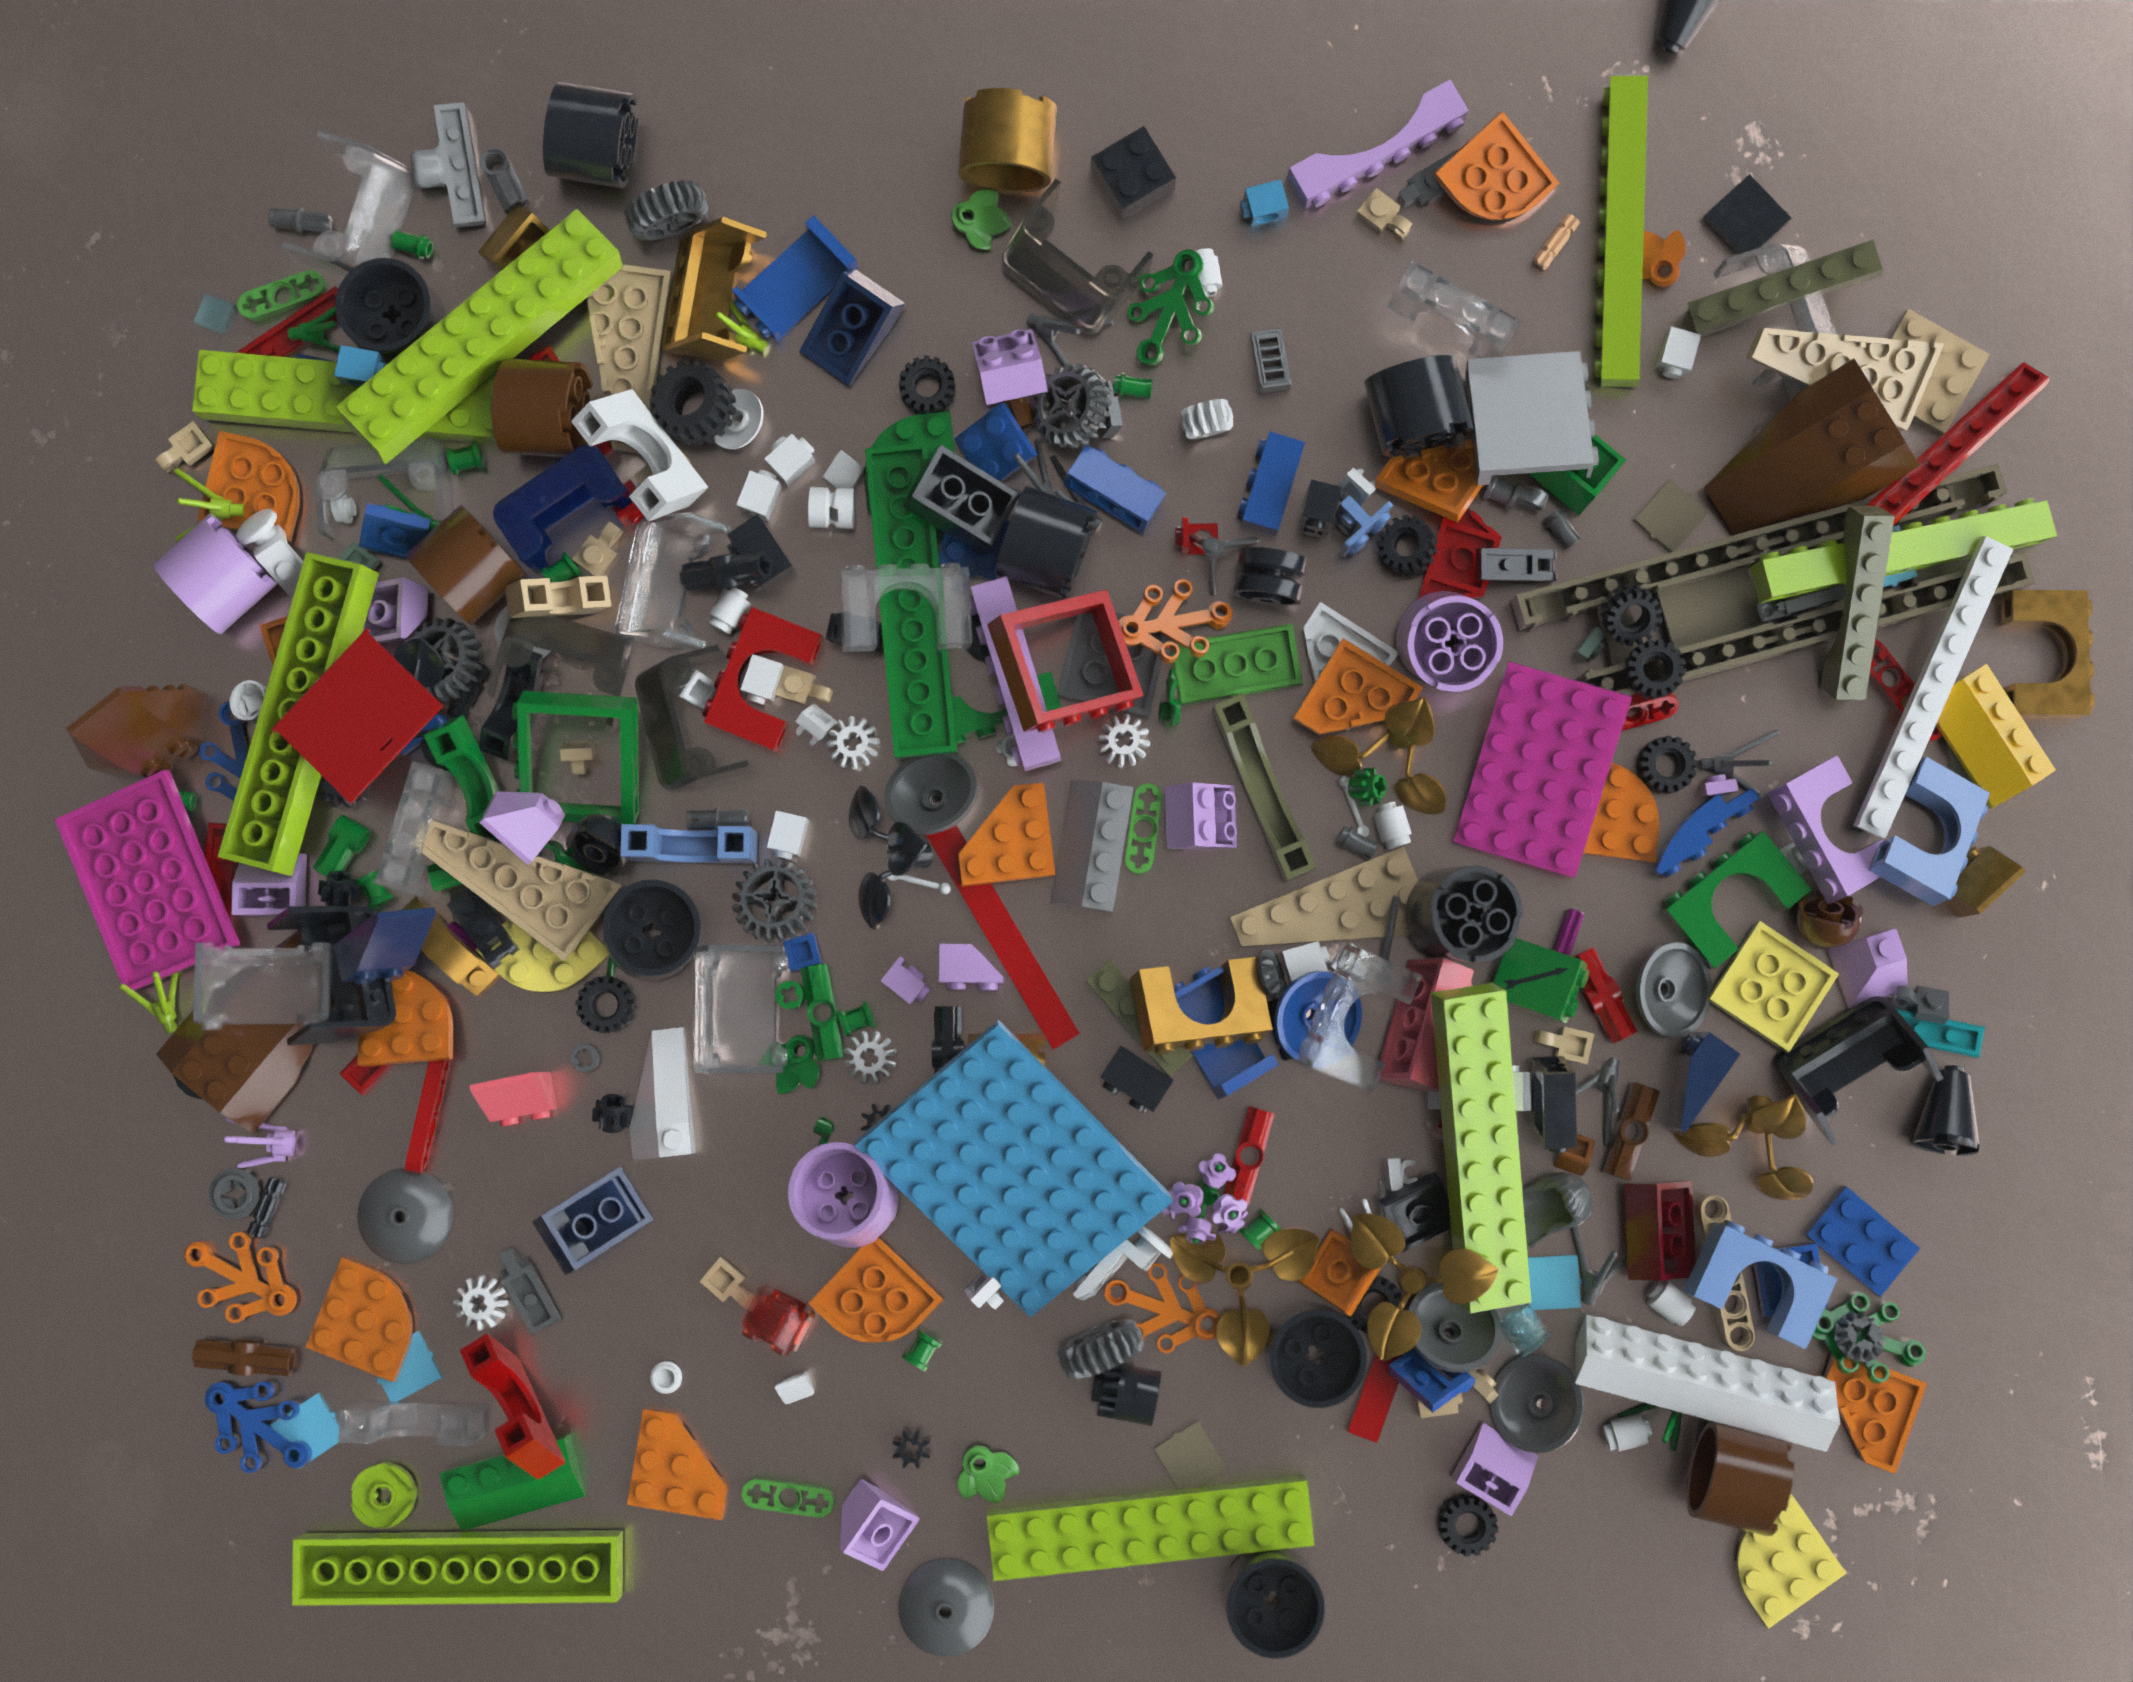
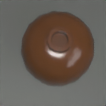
M1817 890L1816 896L1808 897L1807 893L1799 900L1797 909L1798 928L1804 938L1819 948L1830 949L1849 943L1858 933L1862 923L1863 907L1861 904H1859V907L1854 905L1851 896L1828 904L1820 890Z

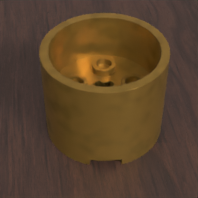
M1012 88L977 90L976 97H965L958 176L963 181L976 187L1000 192H1031L1049 186L1052 176L1057 115L1056 104L1045 96H1041L1039 100H1036L1030 96L1022 95V90Z

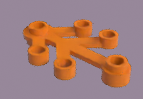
M1180 579L1175 583L1172 589L1173 594L1157 619L1145 621L1152 606L1160 603L1163 591L1158 585H1149L1146 587L1143 593V600L1134 615L1124 616L1118 623L1126 646L1141 644L1159 655L1163 662L1173 663L1180 653L1178 645L1174 642L1163 644L1150 634L1160 632L1187 648L1193 656L1203 657L1209 649V641L1203 636L1193 637L1179 628L1208 623L1212 628L1222 629L1230 622L1232 610L1225 602L1217 601L1212 603L1206 610L1175 615L1183 600L1188 599L1193 590L1192 584L1188 580ZM1177 587H1185L1187 593L1179 592ZM1154 592L1158 598L1152 599L1148 596V593ZM1215 610H1222L1225 613V616L1217 615ZM1132 626L1136 629L1137 632L1130 633L1127 631L1126 627ZM1194 644H1202L1204 650H1197ZM1171 649L1174 652V656L1166 655L1164 650Z
M243 1231L233 1233L229 1238V1246L237 1252L241 1270L214 1256L212 1247L205 1241L192 1242L186 1247L184 1258L187 1264L192 1267L205 1266L235 1282L218 1289L207 1288L201 1290L197 1296L198 1304L203 1308H210L219 1301L253 1292L263 1299L246 1305L235 1303L228 1306L225 1311V1317L229 1322L238 1323L247 1316L266 1310L276 1316L290 1313L296 1306L297 1295L291 1286L283 1284L277 1263L279 1257L277 1250L273 1247H264L257 1252V1262L265 1266L269 1282V1285L258 1279L249 1247L251 1238L249 1234ZM239 1235L245 1241L242 1247H238L235 1243V1239ZM194 1249H198L201 1252V1257L198 1261L192 1257ZM266 1250L272 1254L270 1262H266L263 1259V1253ZM206 1292L213 1295L211 1304L206 1303L204 1300ZM277 1294H281L284 1297V1304L282 1306L275 1303ZM234 1307L239 1308L241 1311L239 1319H235L232 1316V1309Z
M1153 1263L1148 1269V1276L1156 1283L1164 1302L1129 1290L1127 1283L1120 1279H1113L1105 1286V1298L1110 1304L1119 1306L1127 1302L1159 1314L1141 1324L1136 1323L1137 1327L1142 1329V1340H1144L1146 1335L1175 1321L1189 1325L1172 1335L1164 1333L1157 1338V1347L1162 1353H1171L1176 1346L1196 1336L1202 1340H1212L1217 1337L1216 1326L1221 1316L1214 1309L1205 1307L1196 1288L1197 1283L1193 1282L1191 1288L1185 1289L1181 1285V1281L1185 1276L1182 1274L1178 1278V1287L1187 1294L1194 1312L1181 1308L1166 1277V1267L1162 1263ZM1156 1266L1163 1269V1275L1160 1278H1154L1151 1274L1152 1269ZM1114 1286H1120L1123 1289L1122 1296L1118 1298L1113 1297L1111 1289ZM1204 1318H1210L1213 1322L1212 1327L1208 1330L1201 1327V1321ZM1163 1338H1170L1172 1340V1346L1169 1349H1163L1160 1346Z

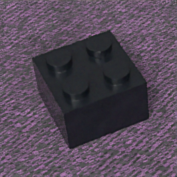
M1145 126L1091 157V170L1122 220L1175 189L1176 176Z

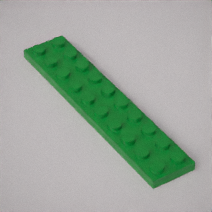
M926 442L865 448L894 758L958 753L936 527L902 507L929 457L928 444Z

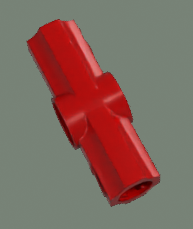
M1592 947L1573 956L1583 960L1588 965L1586 970H1589V976L1582 994L1591 1012L1598 1016L1611 1043L1614 1044L1638 1032L1622 1002L1624 997L1618 984L1612 976L1608 975L1595 948Z
M1248 1106L1231 1168L1236 1172V1177L1233 1181L1227 1180L1223 1195H1232L1236 1200L1244 1199L1249 1206L1259 1168L1264 1159V1151L1275 1116L1274 1113ZM1248 1146L1253 1147L1257 1152L1255 1162L1249 1165L1244 1164L1240 1159L1241 1151Z

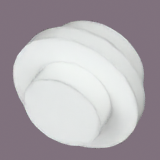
M339 493L336 498H332L330 501L333 517L337 523H352L353 516L357 514L355 502L351 497L348 498L345 493Z
M670 1361L658 1363L650 1374L652 1387L663 1394H669L677 1390L682 1382V1372L679 1366Z

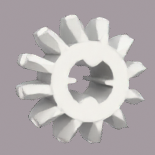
M1225 399L1208 400L1191 405L1181 411L1182 429L1185 432L1186 438L1191 440L1224 433L1233 427L1232 409L1229 407L1228 400Z
M1129 714L1124 715L1123 724L1119 723L1116 715L1112 716L1111 720L1114 728L1106 723H1103L1101 727L1109 735L1100 734L1097 736L1098 741L1108 743L1099 748V753L1111 751L1106 762L1111 763L1115 756L1119 757V768H1123L1124 758H1128L1129 764L1135 766L1136 759L1133 754L1144 759L1146 753L1139 747H1150V741L1140 739L1146 736L1149 730L1147 728L1139 731L1136 730L1141 724L1139 718L1132 725L1128 724ZM1126 734L1129 735V743H1132L1130 747L1127 745H1123L1122 748L1118 747V739L1115 738L1118 735L1120 737H1124Z
M850 716L848 719L849 726L845 727L843 721L839 720L837 725L841 731L829 730V734L837 740L828 741L826 745L831 749L838 748L831 753L830 757L832 760H835L842 756L839 764L840 767L845 768L849 760H851L852 769L858 770V760L861 759L865 766H869L870 762L866 755L878 756V752L870 748V746L879 745L880 739L869 738L877 730L874 726L865 730L867 726L866 719L862 718L858 726H856L854 716ZM851 736H856L858 741L862 740L861 744L856 745V750L851 751L849 745L845 747L846 742L851 741Z
M863 1031L862 1039L864 1043L861 1044L856 1037H852L850 1041L857 1047L856 1050L851 1048L844 1049V1053L854 1055L853 1059L844 1061V1066L855 1064L856 1068L849 1075L855 1077L860 1071L863 1072L860 1078V1083L862 1084L867 1082L870 1073L873 1084H878L879 1077L877 1072H880L883 1077L889 1078L890 1074L884 1066L887 1065L895 1068L897 1065L896 1062L887 1060V1056L896 1055L897 1050L885 1051L884 1049L891 1043V1039L886 1038L881 1044H878L881 1033L877 1031L873 1035L872 1042L869 1040L868 1032ZM870 1048L874 1049V1055L879 1057L877 1064L871 1063L872 1067L866 1066L867 1062L862 1058L864 1051L869 1053L868 1049Z
M485 1275L478 1276L477 1283L474 1279L469 1278L466 1280L467 1288L459 1287L456 1290L463 1297V1299L453 1301L454 1306H462L463 1308L462 1311L456 1313V1317L468 1316L464 1324L466 1327L472 1326L476 1320L477 1330H483L486 1323L492 1328L497 1325L495 1317L502 1319L506 1316V1313L499 1307L509 1305V1300L500 1299L499 1295L504 1294L507 1290L505 1287L495 1290L498 1283L496 1278L491 1279L488 1284ZM484 1296V1304L487 1307L478 1309L479 1302L475 1299Z

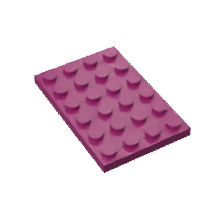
M1508 661L1453 842L1575 878L1632 696Z
M162 770L55 819L121 984H125L134 991H137L154 983L153 972H158L162 980L241 945L170 770Z

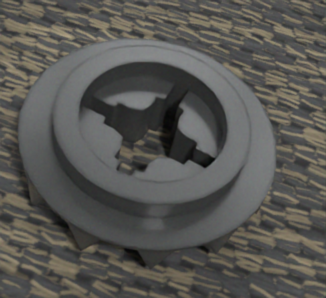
M1272 949L1262 950L1260 958H1258L1260 980L1266 993L1270 994L1273 999H1278L1286 989L1282 963L1279 962L1278 955Z
M227 1169L219 1173L211 1182L208 1192L209 1202L213 1210L221 1217L241 1219L253 1213V1210L259 1203L261 1188L258 1186L255 1176L245 1171V1169ZM232 1185H236V1188L239 1190L247 1191V1193L238 1197V1203H235L234 1198H223L224 1194H228V1192L233 1190Z
M1849 1312L1837 1321L1834 1328V1338L1839 1349L1848 1358L1858 1362H1869L1876 1359L1882 1353L1883 1346L1886 1343L1882 1335L1884 1329L1877 1326L1875 1318H1868L1864 1315V1312ZM1864 1329L1866 1331L1865 1339L1855 1344L1857 1332Z

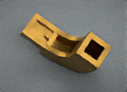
M415 896L402 910L431 907L418 896ZM436 912L421 951L457 984L463 985L477 997L498 973L461 941Z

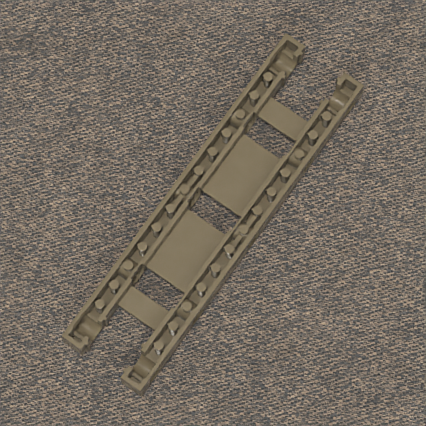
M1999 463L1946 477L1894 526L1900 525L1902 531L1903 526L1915 522H1922V526L1929 525L1927 521L1929 518L1944 514L1945 516H1951L1959 510L1982 504V507L1988 506L2007 494ZM1875 497L1517 594L1511 600L1518 628L1519 630L1528 628L1531 631L1541 624L1566 618V621L1578 614L1597 610L1602 630L1606 633L1605 640L1613 666L1594 671V668L1588 669L1581 677L1574 680L1630 696L1635 695V693L1632 691L1633 686L1631 684L1627 685L1625 681L1628 679L1627 675H1624V669L1627 666L1625 661L1630 656L1631 651L1639 645L1635 641L1633 646H1627L1625 642L1623 645L1618 643L1605 630L1602 625L1603 621L1600 618V613L1604 612L1601 608L1602 602L1609 603L1605 597L1608 594L1614 597L1616 595L1614 589L1619 587L1624 591V585L1627 584L1634 588V584L1639 585L1651 594H1657L1670 641L1674 644L1672 648L1675 650L1679 649L1681 651V654H1679L1680 658L1685 659L1683 669H1686V673L1682 676V682L1835 641L1842 621L1845 598L1833 604L1792 615V619L1775 625L1773 622L1760 624L1754 609L1758 601L1748 568L1760 562V556L1771 552H1779V556L1789 554V550L1800 546H1807L1808 550L1818 548L1817 544L1829 540H1836L1837 544L1844 543L1843 536L1848 506H1866ZM2015 552L2011 554L1993 597L2003 595L2011 590H2021L2035 583L2026 553L2017 555ZM1941 565L1916 570L1917 577L1911 579L1912 586L1895 592L1894 589L1883 590L1877 629L1948 610L1967 568L1947 575L1943 574ZM1630 607L1626 608L1620 617L1623 625L1634 623ZM1648 658L1643 665V672L1648 679L1660 681L1666 675V666L1659 658Z

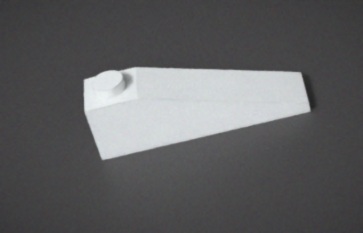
M684 1027L651 1031L629 1128L632 1160L696 1153Z

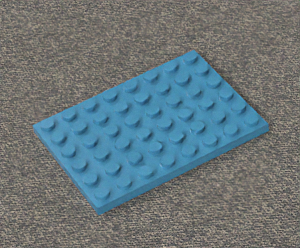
M999 1020L855 1142V1147L862 1154H869L878 1164L883 1174L989 1278L993 1276L1002 1285L1000 1289L1029 1317H1032L1173 1202V1196Z

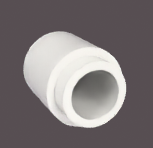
M1212 249L1196 250L1204 262L1203 271L1199 277L1206 297L1214 296L1218 293L1217 290L1223 286L1218 257L1214 255ZM1192 260L1187 262L1188 271L1193 268Z
M731 587L730 590L723 588L709 613L711 617L708 623L730 635L733 629H737L743 614L746 613L750 606V603L746 600L748 595L736 587Z
M1395 802L1378 806L1379 813L1374 814L1373 817L1381 842L1385 843L1387 850L1411 843L1409 835L1412 833L1404 807H1397Z
M1668 1280L1662 1283L1659 1281L1655 1282L1647 1292L1649 1297L1647 1305L1669 1323H1676L1679 1327L1686 1324L1696 1310V1307L1691 1304L1692 1300Z
M1640 1413L1610 1420V1424L1603 1425L1610 1451L1618 1449L1621 1452L1649 1444L1648 1437L1653 1436L1648 1418H1642Z

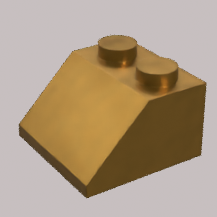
M516 205L479 249L478 253L500 272L548 233L550 229L532 212Z
M1975 846L1966 855L1968 863L1958 876L1956 894L1951 900L1945 902L1959 917L1981 914L2015 883L2026 870L1991 846L1979 849Z

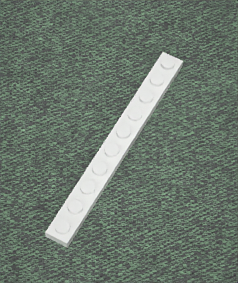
M1987 536L1980 537L1853 826L1879 838L1886 839L2013 552V548Z

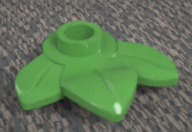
M986 189L974 192L968 201L958 203L951 212V221L954 227L965 233L969 244L981 250H990L992 246L991 235L1003 233L1012 225L1009 216L1002 209L995 207L998 201V193L993 190ZM962 212H968L972 219L969 221L965 220Z
M976 1445L970 1447L963 1455L962 1465L964 1469L957 1478V1487L964 1499H969L978 1492L986 1501L1000 1503L1006 1491L1004 1479L1019 1474L1020 1470L1016 1461L1005 1452L992 1453L987 1447ZM976 1459L984 1460V1463L979 1467L973 1465Z

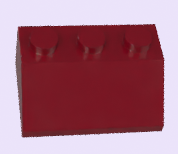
M1692 1181L1625 1183L1623 1202L1626 1212L1625 1236L1627 1238L1626 1267L1628 1269V1280L1666 1281L1688 1278L1696 1263Z

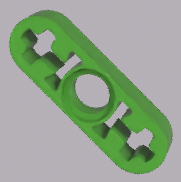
M306 270L244 292L237 301V308L247 320L259 322L309 304L327 292V282L317 271ZM310 279L319 283L315 285L314 292H310L306 288L309 286L308 281ZM294 284H296V286H297L299 289H302V290H299V291H298V292L302 295V296L299 297V298H298V293H297V291H296L295 288L293 287ZM282 288L289 289L290 299L284 304L276 303L275 293ZM264 295H267V299L269 303L272 305L271 308H269V306L266 303H263L267 301L264 298ZM252 300L260 304L256 306L257 311L255 313L246 309L251 306L250 301Z
M1150 783L1139 786L1135 791L1125 865L1134 874L1148 872L1154 860L1162 793L1156 785ZM1146 790H1151L1152 796L1157 797V801L1151 802L1149 813L1156 812L1155 818L1146 814L1136 815L1137 809L1143 812L1144 801L1139 799V795H1144ZM1140 820L1150 822L1153 827L1152 834L1147 838L1137 836L1134 831L1135 824ZM1132 840L1141 844L1151 843V849L1144 846L1143 857L1148 859V864H1142L1140 869L1135 868V862L1130 861V856H1136L1138 846H1131Z
M754 1477L748 1480L742 1489L744 1503L755 1509L822 1518L832 1511L835 1504V1497L832 1491L827 1487ZM758 1484L761 1491L770 1493L772 1490L771 1486H776L777 1489L773 1496L774 1504L768 1503L770 1496H761L758 1501L753 1500L754 1497L748 1493V1489L751 1490ZM790 1488L796 1492L797 1502L794 1505L785 1506L781 1503L779 1495L783 1489ZM803 1490L809 1492L806 1498L816 1499L818 1494H823L824 1500L829 1501V1505H824L822 1510H817L815 1503L806 1502V1509L800 1508L803 1501Z

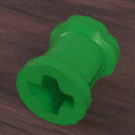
M478 441L472 442L471 446L455 450L452 448L446 449L449 467L453 475L474 467L479 469L485 468L483 454Z
M566 551L562 553V558L549 568L543 567L540 570L545 578H550V583L568 581L575 575L580 576L583 574Z
M380 870L373 871L356 880V885L361 888L368 902L367 906L373 910L394 900L393 895L388 893L380 878L382 876Z
M785 981L777 987L775 999L783 1008L790 1010L799 1008L806 999L804 987L794 981ZM795 987V994L798 996V1000H790L787 1004L785 1002L787 997L783 994L784 990H792Z
M867 1000L863 1001L859 1007L845 1012L843 1010L837 1011L846 1037L851 1036L852 1032L868 1026L871 1028L877 1027Z
M1262 1209L1258 1211L1259 1216L1246 1229L1241 1228L1239 1231L1258 1251L1262 1249L1261 1244L1274 1231L1279 1232L1281 1230Z
M919 1329L916 1333L917 1338L908 1353H903L902 1358L926 1372L928 1361L936 1348H940L942 1343Z

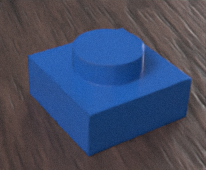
M814 933L784 941L783 945L790 972L822 964Z

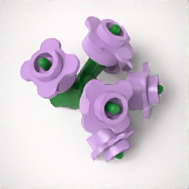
M1219 1153L1215 1154L1213 1159L1199 1163L1198 1170L1202 1173V1180L1198 1181L1196 1185H1184L1183 1182L1175 1183L1172 1190L1168 1191L1173 1196V1202L1162 1210L1163 1216L1170 1215L1172 1221L1175 1220L1176 1215L1183 1212L1188 1213L1191 1217L1197 1216V1218H1188L1186 1226H1179L1178 1229L1179 1232L1187 1235V1241L1194 1244H1204L1206 1240L1214 1241L1216 1239V1235L1210 1233L1212 1224L1204 1220L1206 1206L1214 1204L1212 1220L1220 1226V1229L1217 1231L1219 1234L1229 1232L1231 1235L1239 1232L1245 1224L1243 1218L1248 1214L1247 1211H1244L1247 1208V1202L1244 1199L1236 1200L1232 1195L1220 1196L1218 1194L1219 1187L1223 1186L1227 1180L1233 1181L1236 1177L1235 1170L1227 1165L1225 1156Z

